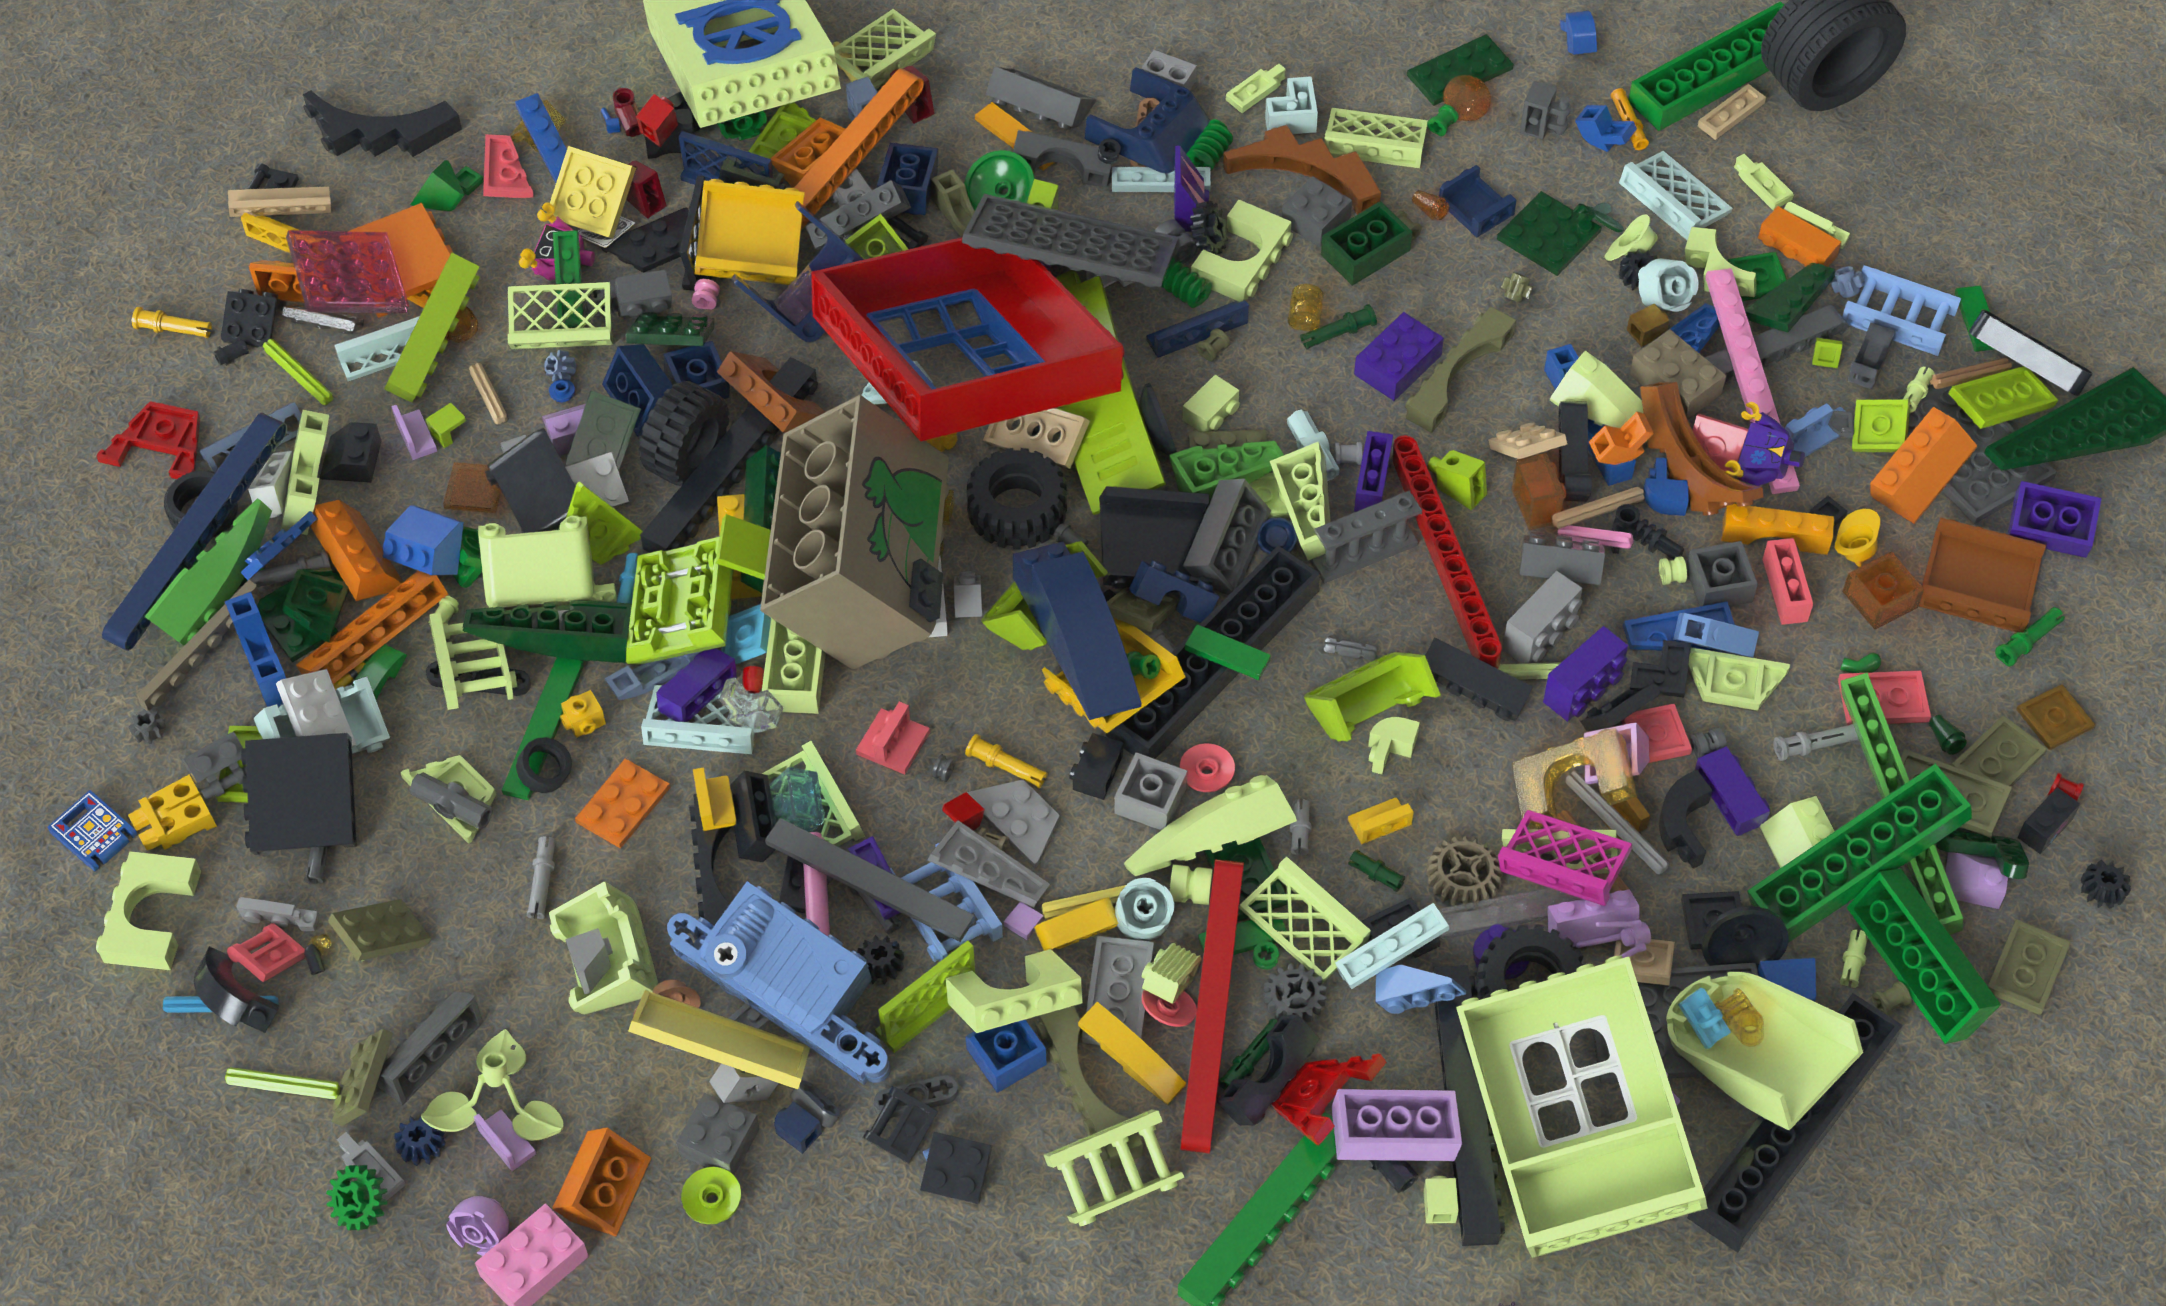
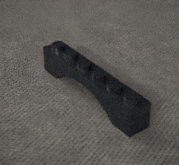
M693 794L694 805H689L691 822H696V829H691L693 846H698V853H693L695 870H700L701 877L696 878L697 894H702L703 902H698L699 918L702 917L715 926L730 905L719 891L714 880V861L719 845L731 826L703 831L697 794Z

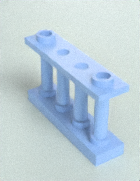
M1864 265L1861 272L1864 279L1862 283L1864 288L1857 303L1848 301L1842 317L1848 325L1867 331L1870 322L1896 331L1893 341L1938 356L1946 334L1940 332V329L1947 314L1956 315L1961 298ZM1874 289L1888 294L1881 312L1866 307ZM1898 297L1913 302L1905 320L1891 316ZM1922 306L1937 310L1930 329L1915 324Z
M932 862L901 877V879L914 884L937 871H946L950 877L948 882L929 891V893L942 898L951 892H960L964 899H962V903L957 905V907L971 914L974 913L978 919L976 921L977 924L969 928L961 942L949 938L940 943L933 932L935 929L911 918L929 945L927 951L934 962H940L948 956L947 952L981 934L983 936L988 934L993 942L1003 937L1002 923L972 880Z

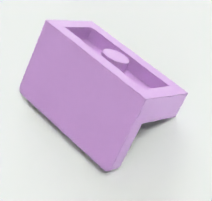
M397 405L391 406L396 424L412 460L437 452L436 445L420 410L418 409L401 416Z
M502 1109L486 1120L479 1113L474 1116L478 1131L511 1171H514L536 1155L530 1143L514 1132L511 1120Z

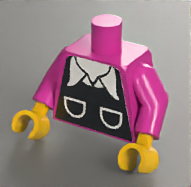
M546 202L543 204L542 209L539 210L537 216L540 221H549L550 224L545 225L534 252L528 248L521 252L519 265L525 269L531 266L534 274L541 275L551 281L555 280L553 232L573 231V229L559 216L555 217L553 215L555 212L554 206ZM579 234L581 265L593 266L595 253L585 250L583 238Z

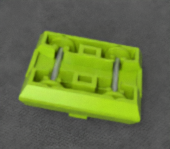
M719 537L699 541L697 544L669 551L660 550L638 556L626 648V662L628 664L642 665L726 646L734 569L715 563Z

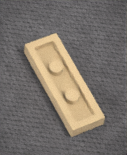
M1747 84L1699 119L1697 127L1716 140L1765 104L1766 96Z

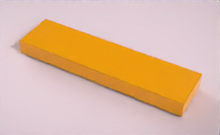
M993 102L975 114V120L1013 149L1018 130L1030 131ZM1054 162L1046 163L1039 168L1044 171Z

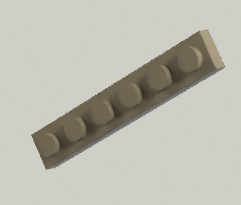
M248 580L230 599L251 592L257 605L261 596L257 585ZM226 604L136 695L143 708L149 711L154 706L158 707L166 698V694L173 687H177L183 682L188 671L192 667H197L202 662L204 655L211 648L213 649L220 644L222 636L229 629L235 628Z

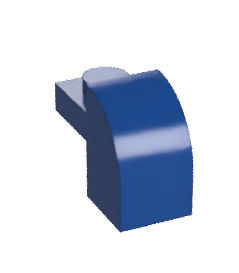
M1591 12L1566 13V19L1560 20L1561 30L1567 32L1568 52L1573 55L1597 52L1596 28Z
M1587 105L1575 120L1582 137L1589 144L1606 152H1609L1614 144H1626L1637 129L1634 121H1613L1607 105Z
M1656 458L1654 468H1649L1648 478L1645 479L1643 488L1644 500L1650 508L1659 513L1685 516L1689 502L1687 480L1667 479V458Z

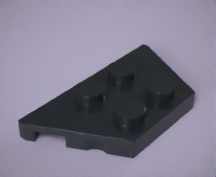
M687 207L626 232L606 248L601 246V249L605 253L610 252L614 254L620 261L633 265L635 269L643 273L681 257L679 251L688 217Z

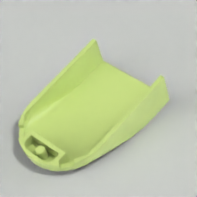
M1727 972L1728 976L1715 979L1707 976L1686 987L1672 1002L1666 1018L1668 1035L1675 1050L1730 1097L1751 1111L1787 1130H1790L1863 1053L1855 1020L1757 975L1744 972ZM1699 988L1705 989L1715 1007L1722 1012V1018L1731 1031L1730 1034L1718 1040L1710 1049L1704 1048L1678 1006L1680 1002Z

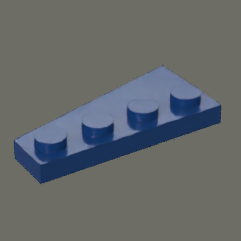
M1728 602L1626 620L1622 626L1629 648L1633 650L1662 651L1663 640L1676 641L1673 638L1679 613L1692 614L1735 625ZM1691 644L1692 648L1729 653L1725 651H1720L1716 649Z

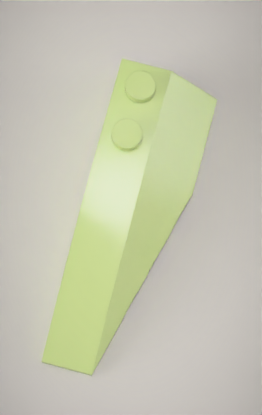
M1267 775L1256 776L1249 783L1226 789L1225 793L1193 808L1167 825L1128 858L1124 865L1134 876H1139L1168 867L1173 859L1188 861L1196 858L1195 855L1199 851L1211 849L1212 853L1223 850L1222 844L1235 840L1238 845L1249 842L1296 822V816L1278 783Z

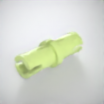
M1921 367L1915 379L1909 382L1907 386V393L1903 399L1910 401V405H1912L1910 413L1916 410L1920 400L1926 397L1930 380L1935 374L1929 367L1925 374L1923 373L1926 367Z
M1857 930L1851 931L1848 949L1843 954V962L1845 963L1840 984L1848 986L1850 980L1852 981L1851 987L1853 988L1858 986L1861 967L1866 962L1864 953L1868 937L1862 930H1860L1859 937H1857Z

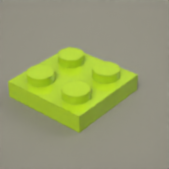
M1908 399L1856 400L1852 450L1854 452H1896L1908 436L1910 401Z

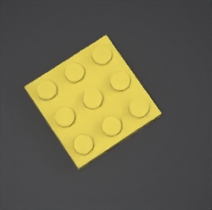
M568 146L550 204L555 208L553 215L555 217L559 216L568 225L613 239L636 168Z

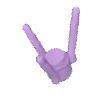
M1640 919L1631 922H1597L1596 927L1625 929L1619 934L1577 942L1576 947L1581 948L1622 940L1626 947L1630 946L1632 949L1620 956L1623 958L1631 957L1638 952L1646 951V944L1651 942V933L1648 925L1641 922Z

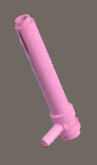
M809 832V833H811V834H813V835H815V836H817V837H819V838L825 840V839L822 837V834H821V833H819V832ZM803 863L806 918L819 927L818 930L828 936L830 934L827 875Z

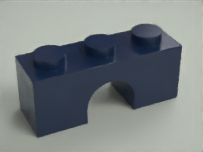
M1152 560L1151 564L1142 561L1129 587V590L1135 596L1159 605L1167 592L1178 590L1180 600L1175 610L1182 616L1199 623L1213 611L1219 595L1212 591L1214 588L1212 585L1199 580L1198 584L1189 581V575L1178 570L1174 574L1166 571L1167 566L1155 560Z

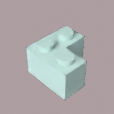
M1312 77L1287 78L1286 97L1266 98L1265 120L1267 131L1287 125L1292 134L1316 133L1318 111Z

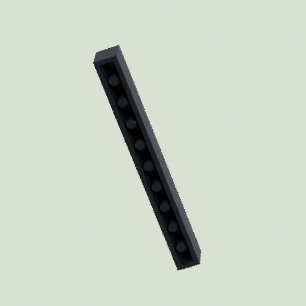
M792 357L785 362L769 381L782 392L799 400H804L808 395H813L818 387L816 369ZM750 404L641 533L643 549L652 553L684 547L685 542L689 538L696 536L700 524L705 519H710L713 515L715 506L718 504L717 496L729 495L730 488L735 483H739L744 477L746 460L766 445L770 446L779 428L754 405Z
M1468 965L1433 967L1434 974L1452 978L1466 990L1465 995L1457 996L1453 1000L1434 1002L1444 1091H1455L1462 1140L1455 1161H1452L1454 1178H1456L1462 1246L1497 1245L1500 1235L1505 1234L1504 1216H1499L1498 1207L1502 1204L1501 1190L1500 1188H1495L1494 1179H1498L1497 1161H1492L1491 1152L1495 1151L1494 1134H1489L1488 1125H1490L1489 1117L1456 1008L1461 1006L1463 1001L1472 998V993H1475L1474 976H1469Z

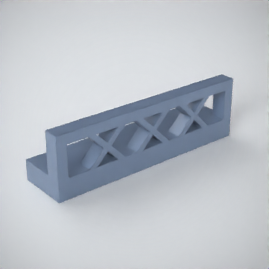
M292 402L268 415L284 422L285 418L294 414L300 424L302 414L295 402ZM251 424L199 450L200 455L204 460H207L214 473L217 472L218 467L212 457L220 452L230 454V451L226 449L232 446L235 447ZM298 429L294 432L286 431L288 435L284 436L279 445L296 437Z

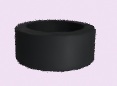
M548 737L536 738L530 741L520 753L517 759L516 770L519 779L526 787L539 793H548L560 788L571 773L572 759L567 748L559 741ZM535 752H544L554 757L560 768L558 775L547 779L535 774L529 766L530 756Z

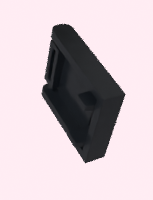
M1650 684L1634 691L1627 690L1601 708L1593 707L1587 711L1588 716L1580 722L1587 732L1613 727L1660 694V690L1655 684Z

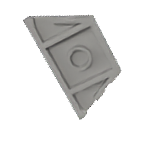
M1024 780L967 792L985 809L983 818L1001 836H1008L1009 843L1036 868L1040 863V858L1045 848L1049 844L1053 831L1057 827L1060 815Z

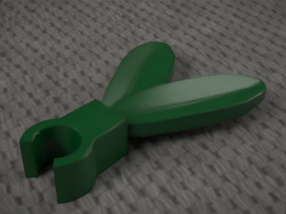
M1580 203L1573 210V212L1580 214L1577 217L1578 221H1591L1595 219L1615 232L1624 231L1623 226L1618 221L1608 216L1612 208L1607 203H1600L1595 207H1589Z

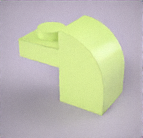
M1390 717L1379 721L1372 728L1368 746L1372 747L1369 755V761L1373 762L1372 772L1383 774L1390 752L1411 758L1418 737L1420 722L1401 717Z

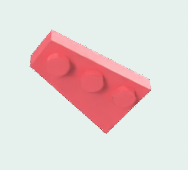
M485 134L483 196L533 197V190L527 182L526 173L521 167L511 136Z

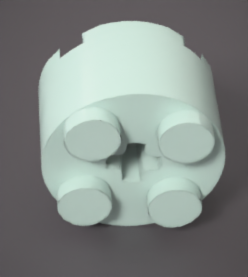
M1655 259L1645 267H1642L1638 273L1639 293L1645 306L1656 304L1660 310L1679 312L1690 306L1692 303L1690 300L1698 291L1697 274L1692 267H1689L1683 261Z
M1139 878L1129 882L1120 892L1115 906V915L1119 923L1117 926L1127 938L1140 941H1151L1160 937L1167 930L1174 911V901L1170 891L1151 878ZM1140 906H1144L1145 910H1149L1148 914L1139 911Z

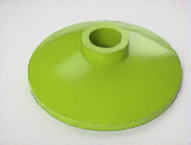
M720 1167L700 1169L686 1180L682 1188L681 1201L683 1208L688 1216L696 1222L709 1225L721 1223L730 1218L739 1207L741 1201L740 1184L736 1177L726 1169ZM711 1195L718 1197V1200L714 1203L707 1202L708 1197Z

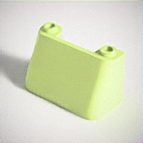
M569 516L560 523V530L506 535L505 528L496 523L478 526L484 592L488 606L504 608L525 604L536 605L548 602H568L572 600H585L593 595L594 572L587 516Z
M603 882L549 912L552 923L550 924V929L555 938L566 942L565 939L598 928L602 939L608 937L613 954L608 955L611 963L610 969L590 993L584 994L575 970L578 986L570 990L569 1004L575 1012L585 1015L640 1000L645 990L653 992L654 987L659 984L639 910L633 899L607 882Z

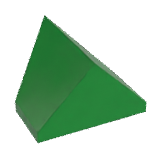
M444 160L430 174L410 204L411 206L422 203L424 208L455 210L465 194L448 160Z

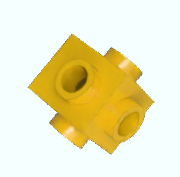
M591 690L572 696L567 701L561 703L563 715H560V719L565 729H571L576 738L590 734L595 729L606 725L603 710Z

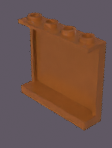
M1940 517L1917 606L2013 632H2023L2026 630L2030 619V607L2046 545L2033 540H2025L2006 533H1998L1979 526H1972Z

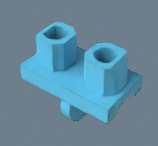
M1699 988L1678 1004L1705 1049H1710L1718 1040L1731 1033L1722 1018V1012L1715 1007L1704 988Z

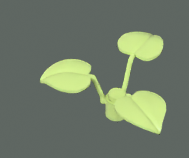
M506 1029L487 1042L477 1056L476 1064L479 1071L483 1074L478 1076V1084L472 1099L468 1102V1098L462 1093L446 1092L433 1099L426 1111L421 1114L422 1120L435 1129L446 1132L463 1130L475 1121L474 1116L477 1114L472 1107L477 1103L483 1084L486 1082L491 1087H499L504 1083L514 1108L519 1113L512 1122L513 1130L519 1137L531 1141L542 1140L556 1135L563 1130V1119L551 1105L542 1101H531L524 1109L520 1107L510 1083V1076L508 1075L514 1074L524 1067L526 1054ZM512 1045H516L514 1050L511 1049Z

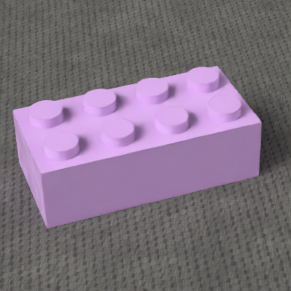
M1337 1090L1332 1104L1337 1160L1455 1161L1462 1145L1455 1091Z

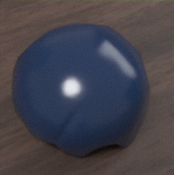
M1281 517L1268 519L1262 523L1257 533L1258 544L1262 551L1268 555L1277 546L1291 553L1297 544L1298 537L1293 524Z

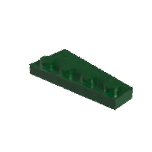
M1809 264L1745 308L1748 321L1789 332L1835 278V269L1822 264Z

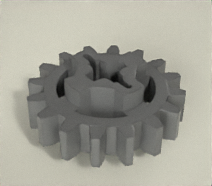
M1288 964L1287 971L1278 967L1277 976L1270 973L1269 983L1264 985V1003H1269L1267 1008L1269 1013L1276 1011V1020H1279L1282 1015L1298 1014L1302 1019L1306 1018L1309 1022H1312L1313 1013L1316 1015L1321 1014V1006H1325L1326 986H1322L1321 976L1314 978V969L1305 972L1303 964H1300L1298 970L1294 969L1292 964ZM1309 987H1310V988L1312 989V991H1313L1314 998L1312 997V993H1311L1310 991H1308V988H1309ZM1276 991L1278 992V995L1282 997L1281 1001L1277 999Z

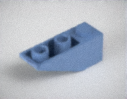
M1679 613L1673 640L1753 658L1759 631L1701 616Z
M1405 965L1386 968L1376 974V1003L1392 1014H1399L1404 1012V1010L1415 1007H1426L1430 1003L1442 1000L1450 1001L1457 996L1466 994V990L1452 978Z

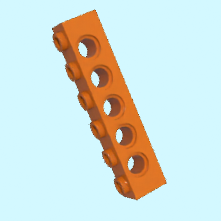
M417 571L331 637L330 642L322 644L296 664L302 675L327 669L334 684L436 605L442 598H445L448 592L437 575H429Z

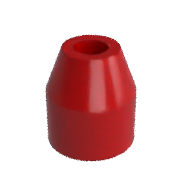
M748 666L743 669L742 683L746 693H760L764 677L763 668Z

